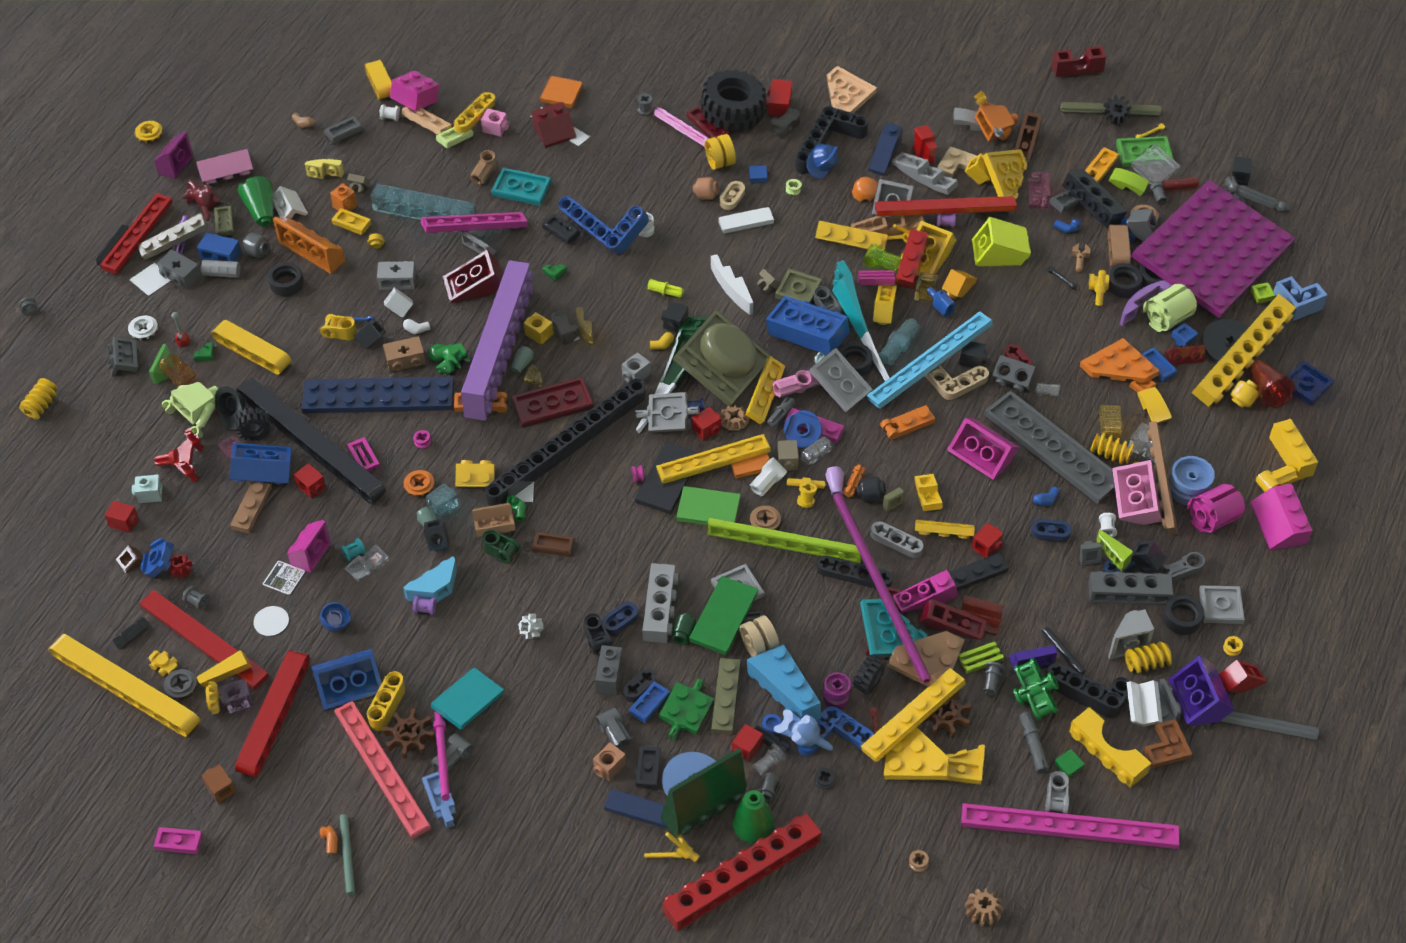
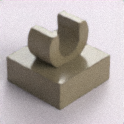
M348 174L347 180L351 182L349 188L353 191L356 186H359L358 192L362 194L364 187H369L370 180L366 177Z
M763 269L759 273L763 279H760L757 285L762 287L766 284L763 288L766 293L770 292L772 287L777 290L780 283Z

